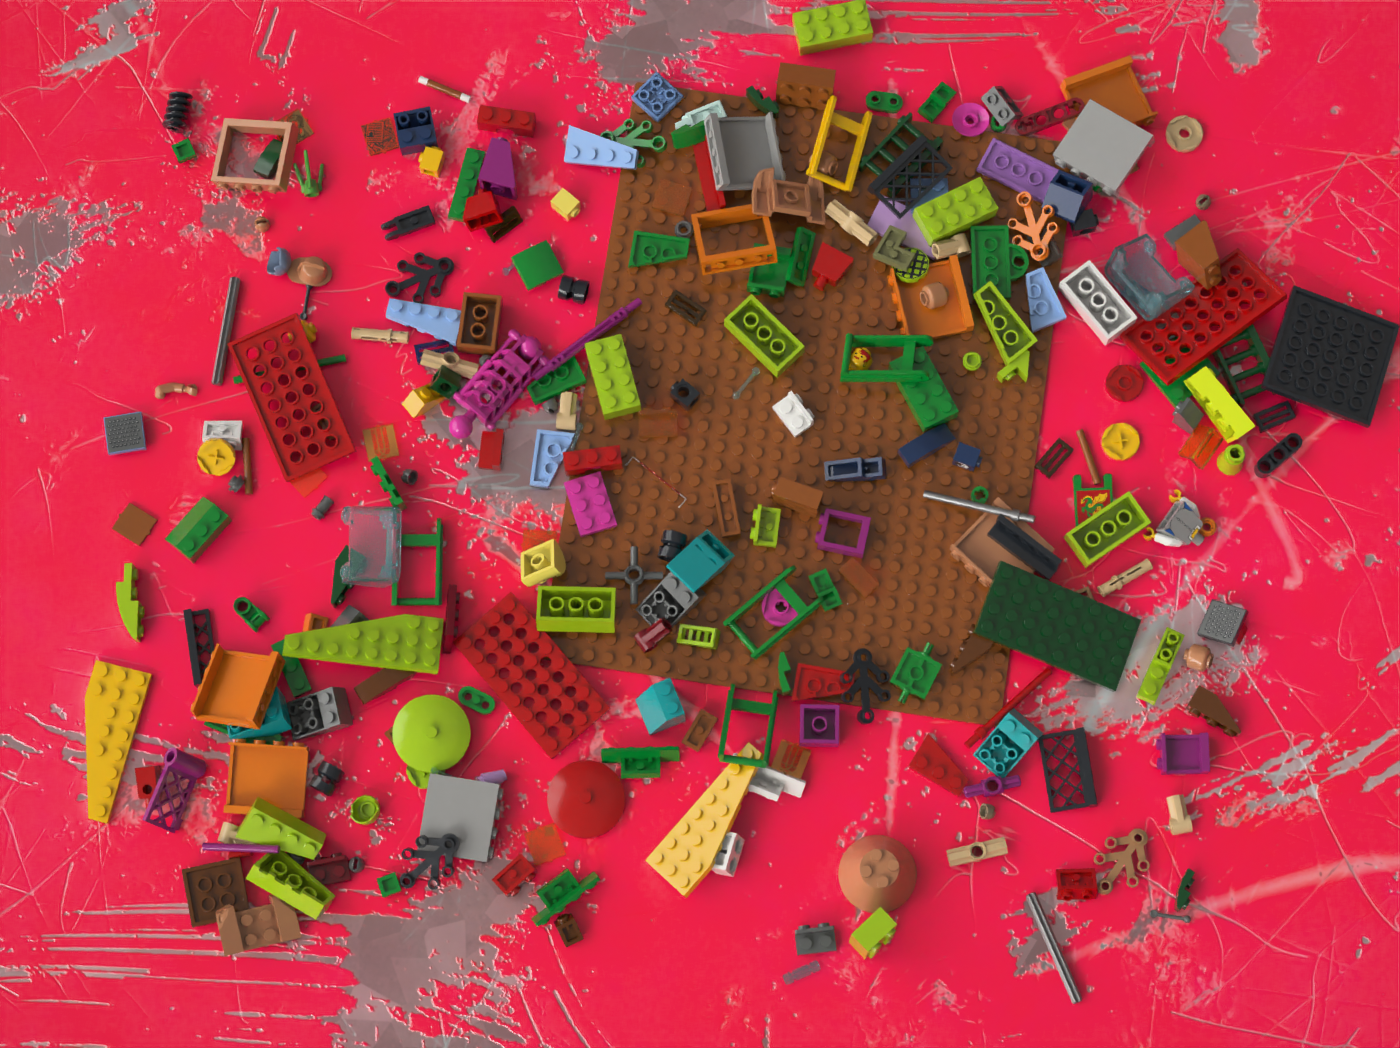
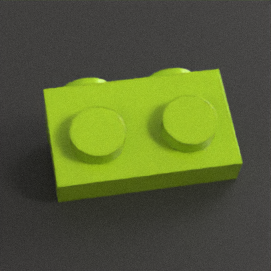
M758 504V509H754L752 520L756 521L755 528L751 527L750 539H754L753 545L776 548L781 509L762 507V504Z

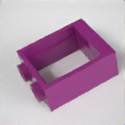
M826 508L825 514L821 513L819 524L822 525L821 532L817 531L815 543H818L817 549L863 558L871 518ZM829 516L862 523L857 548L824 541Z

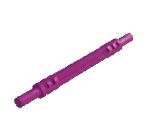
M636 298L626 307H621L572 345L546 362L547 365L533 374V378L538 381L551 370L555 371L563 363H566L567 360L584 349V343L595 341L612 327L623 321V319L627 318L630 312L642 304V301Z

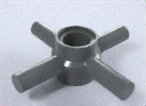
M633 546L630 547V566L626 568L625 572H605V579H625L626 583L630 585V604L636 605L638 604V585L644 579H663V572H644L638 566V547ZM635 571L640 576L637 579H631L629 574Z

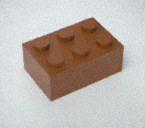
M780 62L776 102L784 105L789 104L825 110L827 101L834 92L836 70Z
M464 292L457 339L458 353L489 354L493 356L497 352L503 306L502 296Z

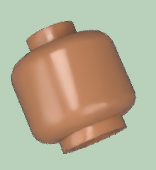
M823 150L817 171L830 176L836 172L838 162L833 154Z
M940 282L928 284L920 292L922 304L929 309L945 305L949 297L948 288L944 287Z
M1193 644L1190 649L1186 648L1183 656L1188 668L1202 672L1207 668L1210 669L1214 658L1210 648L1198 644Z

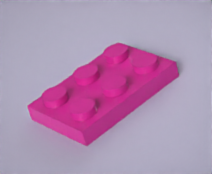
M600 471L564 482L580 537L617 526Z

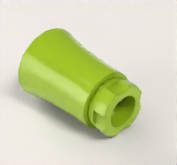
M1239 444L1228 446L1217 457L1218 469L1226 475L1239 473L1245 459L1244 448Z

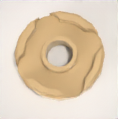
M1182 115L1170 121L1166 128L1165 137L1172 149L1186 153L1193 151L1199 146L1203 137V129L1195 118ZM1186 130L1189 132V137L1183 138L1179 132Z

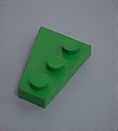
M377 456L371 459L373 465L370 468L375 476L379 475L382 479L380 485L384 492L388 491L391 498L389 501L394 509L398 507L400 511H403L407 506Z

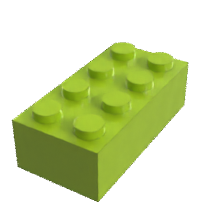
M855 0L792 13V23L800 55L869 42L873 38V30L865 0Z
M978 177L914 208L912 217L929 247H932L934 242L947 240L970 229L971 226H976L995 217L998 206L981 177Z
M752 294L724 319V326L777 378L804 353L805 346Z
M618 334L584 343L604 420L641 411V404L622 335Z
M1128 491L1066 533L1063 538L1086 569L1145 529L1151 521Z
M538 586L537 631L615 633L616 588Z
M879 907L851 934L849 943L864 959L868 956L872 959L879 952L882 943L886 945L893 939L897 923Z

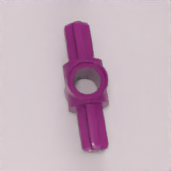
M1019 775L1005 778L991 776L981 780L979 784L964 787L963 791L966 798L979 795L993 797L1004 793L1005 789L1021 786V779ZM987 783H996L998 787L997 790L990 791L987 787Z

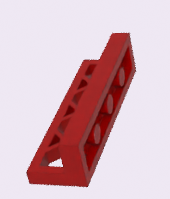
M705 135V141L692 145L706 210L725 209L723 191H716L709 147Z

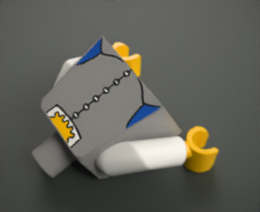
M1176 489L1174 494L1178 497L1174 498L1172 495H1169L1170 502L1174 504L1157 527V533H1154L1151 527H1147L1146 530L1152 532V535L1146 536L1143 534V537L1148 541L1154 539V541L1166 546L1180 547L1181 545H1189L1191 541L1196 546H1199L1203 542L1204 536L1198 532L1203 526V522L1200 520L1197 505L1186 497H1181V492Z

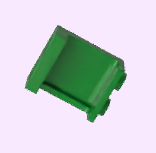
M754 243L753 248H754V247H760V246H766V245H765V244ZM776 246L778 263L750 267L747 292L753 295L767 294L772 298L784 297L787 283L785 279L791 256V248Z

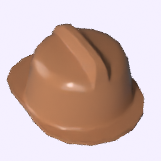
M300 257L291 262L287 275L295 283L319 287L330 281L332 270L319 257Z

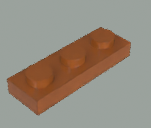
M731 479L712 481L722 538L741 535Z

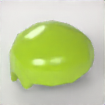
M363 795L351 804L350 817L356 823L368 825L378 819L380 805L374 797Z

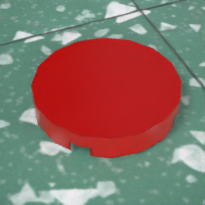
M1117 365L1110 370L1106 377L1105 386L1107 392L1117 401H1133L1143 390V376L1132 365Z

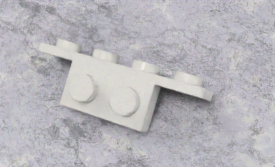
M766 765V768L759 767L755 777L752 778L748 786V791L774 801H778L782 791L800 798L806 781Z

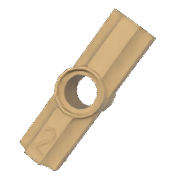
M836 199L827 206L825 212L836 220L844 230L856 236L868 247L877 239L878 233L865 224L862 218L853 211H849Z
M424 349L420 362L421 365L439 369L444 365L459 375L470 379L475 375L479 364L460 359L454 352L441 354Z
M1004 837L946 850L950 867L1008 854ZM973 848H980L982 855L980 857L974 856L972 853Z

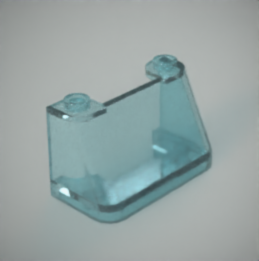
M1144 234L1115 247L1105 265L1104 271L1109 281L1145 320L1152 321L1188 296L1193 291L1195 285L1187 277H1180L1176 281L1155 259L1156 243L1148 234Z
M387 506L344 507L341 519L345 525H349V561L340 569L342 583L385 588L398 582L401 572V509L399 507Z

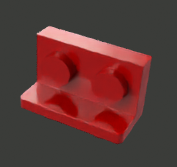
M1095 868L1056 869L1057 900L1096 899L1097 879Z

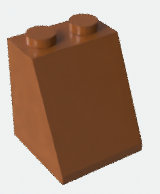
M1203 220L1176 240L1175 246L1179 264L1208 290L1222 280L1219 257L1208 224Z

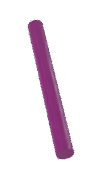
M203 843L202 850L279 853L280 846Z

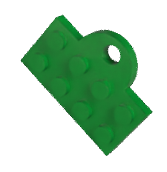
M1008 225L971 226L973 294L991 281L1005 300H1011V282L1020 279L1026 273L1029 264L1027 253L1019 245L1009 243ZM1021 258L1024 261V265L1016 266L1014 260Z

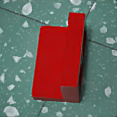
M496 428V432L482 431L478 462L480 469L501 470L505 439L504 429Z

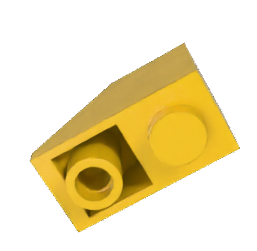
M430 384L412 390L402 405L415 418L427 413L446 397L430 389Z

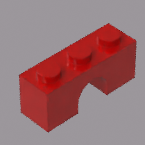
M480 105L477 126L478 130L497 132V129L500 128L509 129L517 136L533 138L536 115L534 112Z
M620 445L563 452L566 476L585 474V471L590 469H603L604 471L623 469Z

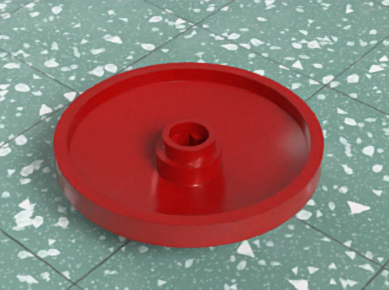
M581 760L568 764L554 776L547 793V805L551 818L563 832L576 838L590 839L606 834L619 822L625 808V792L621 780L611 768L597 761Z

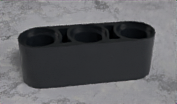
M1296 433L1287 435L1260 458L1254 467L1256 476L1259 478L1268 477L1292 457L1302 445L1301 436ZM1293 440L1297 446H1289L1288 441ZM1279 452L1283 458H1275L1274 453ZM1259 465H1266L1268 471H1262Z

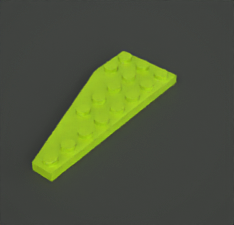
M402 614L288 634L284 638L282 656L438 674L444 619Z

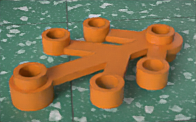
M1023 191L1018 194L1017 203L1024 208L1029 227L1021 224L1015 218L1009 219L1007 225L1013 231L1018 230L1032 237L1034 244L1025 241L1020 235L1014 236L1012 243L1016 244L1017 239H1021V242L1016 245L1031 251V256L1036 261H1043L1049 255L1048 244L1053 235L1059 232L1060 227L1055 222L1049 223L1047 225V232L1041 240L1040 233L1048 218L1055 214V210L1050 205L1044 206L1036 224L1031 206L1033 197L1028 192ZM1029 198V201L1024 204V200ZM1047 209H1051L1049 214H1046ZM1013 222H1016V225L1014 227H1011V224ZM1052 226H1056L1054 231H1051ZM1043 249V253L1038 255V251Z

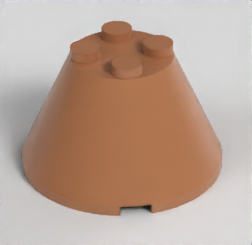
M870 835L855 841L844 852L838 868V878L844 896L856 908L868 913H874L881 907L885 912H889L899 908L909 899L916 884L917 870L911 853L902 843L888 836Z

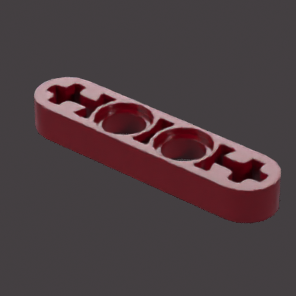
M1072 98L1019 119L1015 124V129L1019 135L1029 136L1078 117L1085 104L1080 98ZM1075 103H1078V105H1082L1079 107L1078 111H1076L1075 109H1071L1074 108ZM1066 106H1068V108L1071 109V110H1069L1070 113H1071V114H1069V115H1068V111H1067L1066 108H1065ZM1057 109L1064 110V115L1061 118H1055L1054 112ZM1045 116L1047 119L1046 123L1038 125V117ZM1030 120H1033L1035 128H1033L1032 125H1030L1032 124ZM1025 123L1030 126H1027L1026 131H1023L1022 129L1019 130L1022 127L1021 124Z

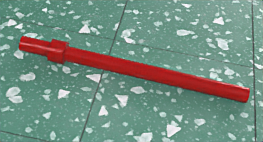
M1047 667L987 723L982 727L979 726L974 731V734L964 743L965 746L970 749L978 740L984 739L988 735L987 732L1048 678L1052 671Z

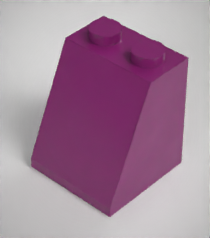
M492 137L478 177L480 188L492 191L495 195L517 201L518 195L510 142L502 137Z

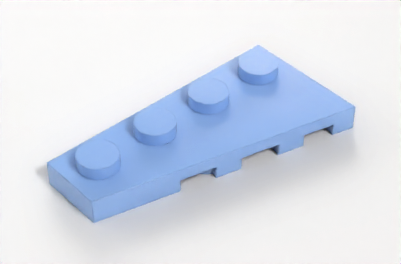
M569 125L564 156L565 163L637 169L638 150Z
M389 299L386 310L387 319L407 327H414L421 333L431 334L434 338L448 341L453 346L457 344L461 310Z

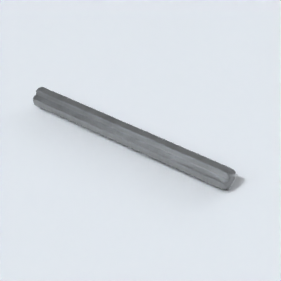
M231 277L229 280L211 381L213 385L221 386L223 382L229 348L227 343H230L240 287V279L237 277Z
M1035 892L1026 895V899L1073 1004L1081 1002L1082 996L1038 896Z

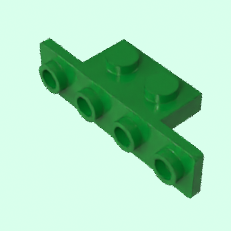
M650 746L643 748L610 747L601 749L602 763H621V779L660 778V762L680 761L679 747Z
M565 869L536 891L546 905V908L531 918V920L537 927L546 924L551 916L562 912L568 903L578 900L584 891L595 887L598 883L597 881L600 880L599 876L592 872L578 883L569 869Z

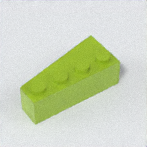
M991 281L973 294L1005 366L1038 341Z
M257 797L239 826L235 837L260 845H279L281 851L314 860L323 846L326 834Z

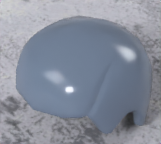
M277 247L276 249L279 251H272L269 256L267 273L282 276L290 269L291 256L286 249Z

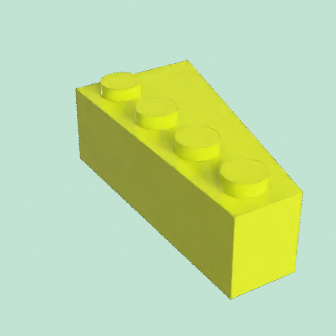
M1205 366L1183 381L1227 443L1237 440L1255 427L1254 423L1230 396L1225 387L1216 379L1212 369Z

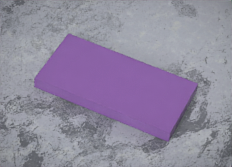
M995 138L992 139L976 169L977 172L1019 193L1023 191L1028 192L1032 195L1033 200L1042 204L1050 182L1059 171Z

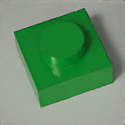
M189 138L172 145L180 164L197 157Z
M395 872L377 878L383 898L402 892Z

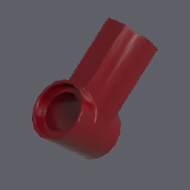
M662 617L649 628L638 632L633 638L645 654L653 650L660 640L673 631L672 625Z

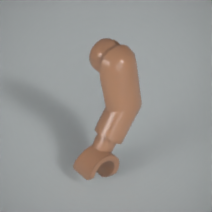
M174 382L158 385L155 388V397L163 399L165 398V393L187 392L192 396H196L197 386L195 384L185 386V384Z

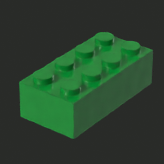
M923 346L917 348L913 370L928 372L929 380L925 382H896L924 434L957 418L959 410ZM903 356L889 362L888 369L901 370Z

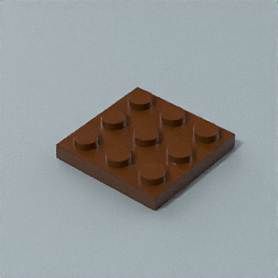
M240 857L182 869L192 928L217 923L216 911L228 904L234 907L235 912L250 909Z

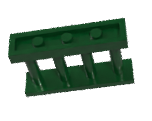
M910 112L907 116L903 115L898 120V125L869 155L866 154L859 162V171L862 173L868 167L879 176L883 170L873 163L879 155L892 164L896 158L885 148L893 141L905 151L909 145L898 136L904 129H907L917 139L923 135L937 152L943 147V140L939 136L935 140L927 138L910 123L913 114ZM927 149L921 153V160H931V153ZM912 163L908 166V172H918V163ZM921 163V169H922L927 163ZM900 175L895 179V185H905V176ZM908 176V183L914 176ZM892 188L887 190V195L892 198ZM895 188V196H896L903 188Z
M1252 324L1212 353L1232 394L1230 396L1241 409L1245 405L1244 399L1266 391L1261 388L1262 384L1240 393L1236 382L1258 373L1265 375L1270 359ZM1243 339L1247 340L1250 346L1249 349L1226 359L1223 358L1220 351L1221 348ZM1250 356L1256 358L1257 366L1232 376L1228 368L1229 365Z

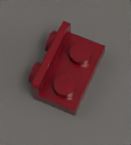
M342 853L331 854V858L327 859L315 857L314 860L311 859V862H307L310 874L324 886L351 881L348 857L342 855Z

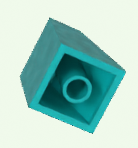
M671 678L651 685L635 699L649 735L686 721L685 712Z

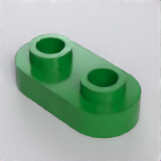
M872 91L866 96V106L872 111L895 114L902 109L903 100L898 94ZM872 98H878V101L874 102ZM895 100L897 103L891 104L890 101Z
M471 686L463 687L458 693V698L462 705L480 714L488 715L495 709V701L490 695ZM467 694L472 695V698L470 700L465 699V696ZM485 702L489 703V707L486 709L482 707Z

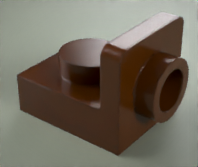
M571 913L562 914L554 921L565 947L584 939Z

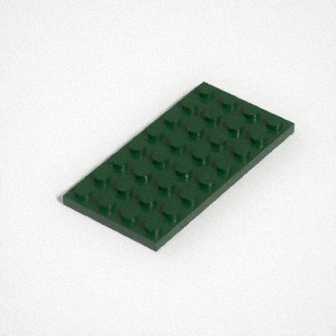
M999 561L973 633L1115 692L1141 620L1011 564Z

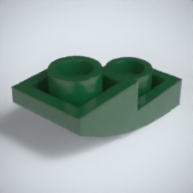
M753 85L746 89V96L755 107L766 115L772 112L774 119L779 118L780 107L775 100L772 101L769 96L764 99L762 93L758 89L755 90Z
M273 139L268 144L254 166L253 171L268 179L278 168L283 142Z
M1189 868L1182 876L1176 891L1174 910L1177 912L1181 908L1185 910L1191 901L1188 898L1191 893L1185 890V887L1189 889L1195 879L1192 877L1195 872Z

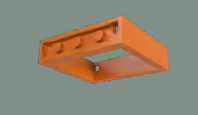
M752 204L691 214L693 232L703 275L778 263L769 216L753 214ZM763 219L769 245L705 255L700 229Z

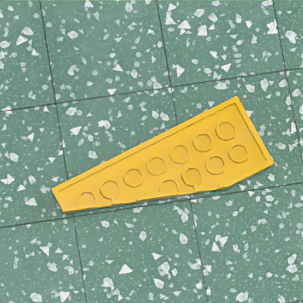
M98 660L95 661L85 694L88 819L109 824L153 675Z
M749 742L737 755L763 760L764 757ZM730 763L645 860L684 897L687 898L712 870L717 853L723 847V840L731 830L742 806L740 805L744 795H747L748 786L752 778L755 777L759 767Z

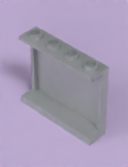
M1090 99L1053 153L1055 163L1061 168H1069L1070 172L1075 176H1082L1087 179L1086 181L1093 183V186H1100L1106 194L1110 196L1113 194L1118 197V190L1148 146L1152 147L1155 139L1151 133Z
M769 112L766 116L719 118L717 113H710L705 118L704 126L716 191L752 190L753 182L758 172L773 167V179L786 180V173L782 167L783 158L779 151V137L776 135L775 130L776 121L773 118L772 112Z
M430 773L420 835L442 838L443 835L452 833L458 837L460 842L459 848L453 852V857L489 862V859H492L494 854V847H491L492 839H496L497 828L494 827L495 820H499L501 809L498 808V801L502 800L504 789H501V784ZM420 838L419 842L425 844V840ZM446 841L447 846L452 847L451 841ZM426 845L424 848L418 847L417 850L435 851L439 846Z

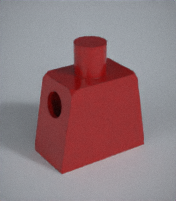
M479 189L477 195L467 198L463 221L470 232L503 222L499 203L492 191Z
M822 242L812 269V275L817 277L813 286L820 291L824 290L827 283L835 287L852 268L854 258Z
M160 765L135 768L138 798L145 799L146 809L161 776ZM149 785L152 787L151 793L147 790Z

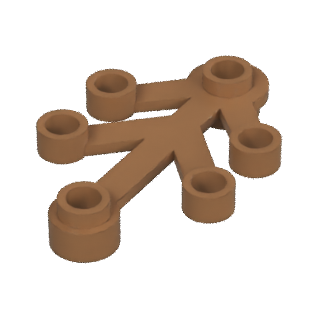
M1133 829L1128 836L1120 838L1108 837L1105 840L1104 844L1108 849H1113L1118 845H1129L1125 851L1109 854L1097 853L1094 856L1093 860L1097 865L1118 860L1106 879H1101L1097 883L1098 893L1108 895L1112 891V883L1124 865L1127 874V886L1134 888L1138 885L1139 879L1135 876L1131 855L1136 849L1139 860L1137 864L1138 870L1145 872L1149 869L1150 863L1146 860L1144 846L1148 841V837L1144 830ZM1135 835L1141 836L1140 842L1135 840ZM1113 840L1114 846H1109L1107 841ZM1102 856L1103 862H1098L1096 857ZM1141 862H1145L1147 864L1146 869H1142L1140 867ZM1130 878H1134L1136 880L1135 885H1131L1129 883ZM1102 883H1107L1109 888L1104 890Z

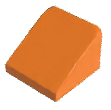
M313 613L306 614L302 632L327 628L329 618Z

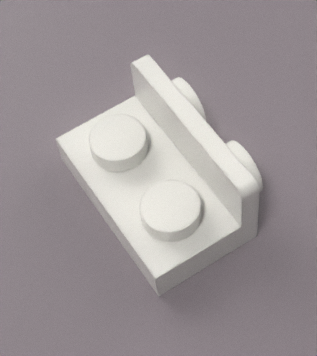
M790 391L788 396L776 403L772 408L796 438L813 426L814 415L809 408H804L801 397L797 393L794 395Z
M204 421L202 441L204 443L211 438H221L228 441L234 450H242L243 423L242 421Z

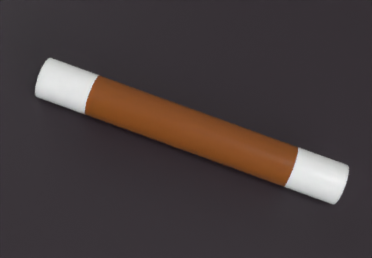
M420 76L418 79V83L469 103L471 100V96L426 77Z

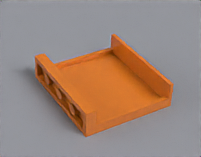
M1130 55L1065 78L1060 85L1066 101L1077 97L1082 99L1086 106L1091 99L1137 126L1152 124L1158 115L1157 111L1152 112L1132 71L1131 65L1133 60ZM1075 103L1074 108L1071 109H1075L1076 111H1078L1079 107L1082 105H1078V103Z
M957 255L949 256V260L930 263L927 275L915 283L900 281L896 277L894 269L890 268V275H887L889 287L893 286L894 293H891L893 304H897L898 307L896 317L897 321H901L902 324L900 329L901 335H929L933 339L973 331L974 322ZM940 282L949 290L948 301L943 306L929 309L922 304L920 292L924 286Z
M216 644L211 654L209 665L205 669L202 683L198 687L195 701L191 705V713L198 721L260 729L285 660L276 651H271L270 656L224 650L220 644Z
M234 739V742H229L231 746L227 798L223 813L247 814L256 798L259 797L294 817L304 818L309 747H304V743L293 742L292 746H285V742L273 741V745L265 744V740H254V744L246 743V739Z

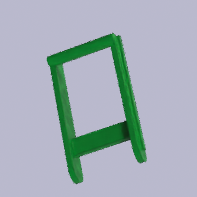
M848 333L845 339L840 382L928 381V372L913 370L916 347L932 346L934 339L929 335H853ZM852 347H904L901 370H849Z
M395 518V524L393 525L391 606L442 605V519L437 518V534H400V519ZM436 546L435 598H398L399 547Z
M794 565L783 571L723 622L725 626L733 630L751 651L752 654L750 656L755 660L824 602V599L820 597L807 607L786 583L785 580L797 569ZM776 588L798 615L761 647L757 648L735 621L761 601L767 593L769 594Z
M731 684V689L728 690L718 751L719 762L766 768L770 758L778 704V690L773 691L772 704L733 698L735 684ZM731 710L770 715L763 760L724 754Z

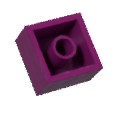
M800 704L799 747L839 746L840 705Z

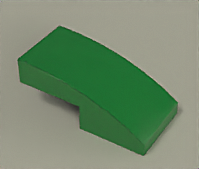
M942 81L931 92L930 97L921 105L918 113L933 123L957 92Z
M704 120L691 127L685 124L671 132L674 148L689 147L705 141Z
M826 568L808 576L817 597L824 599V602L821 604L824 611L843 604Z
M784 651L780 652L778 664L779 684L783 696L791 692L785 677L786 674L791 673V668Z

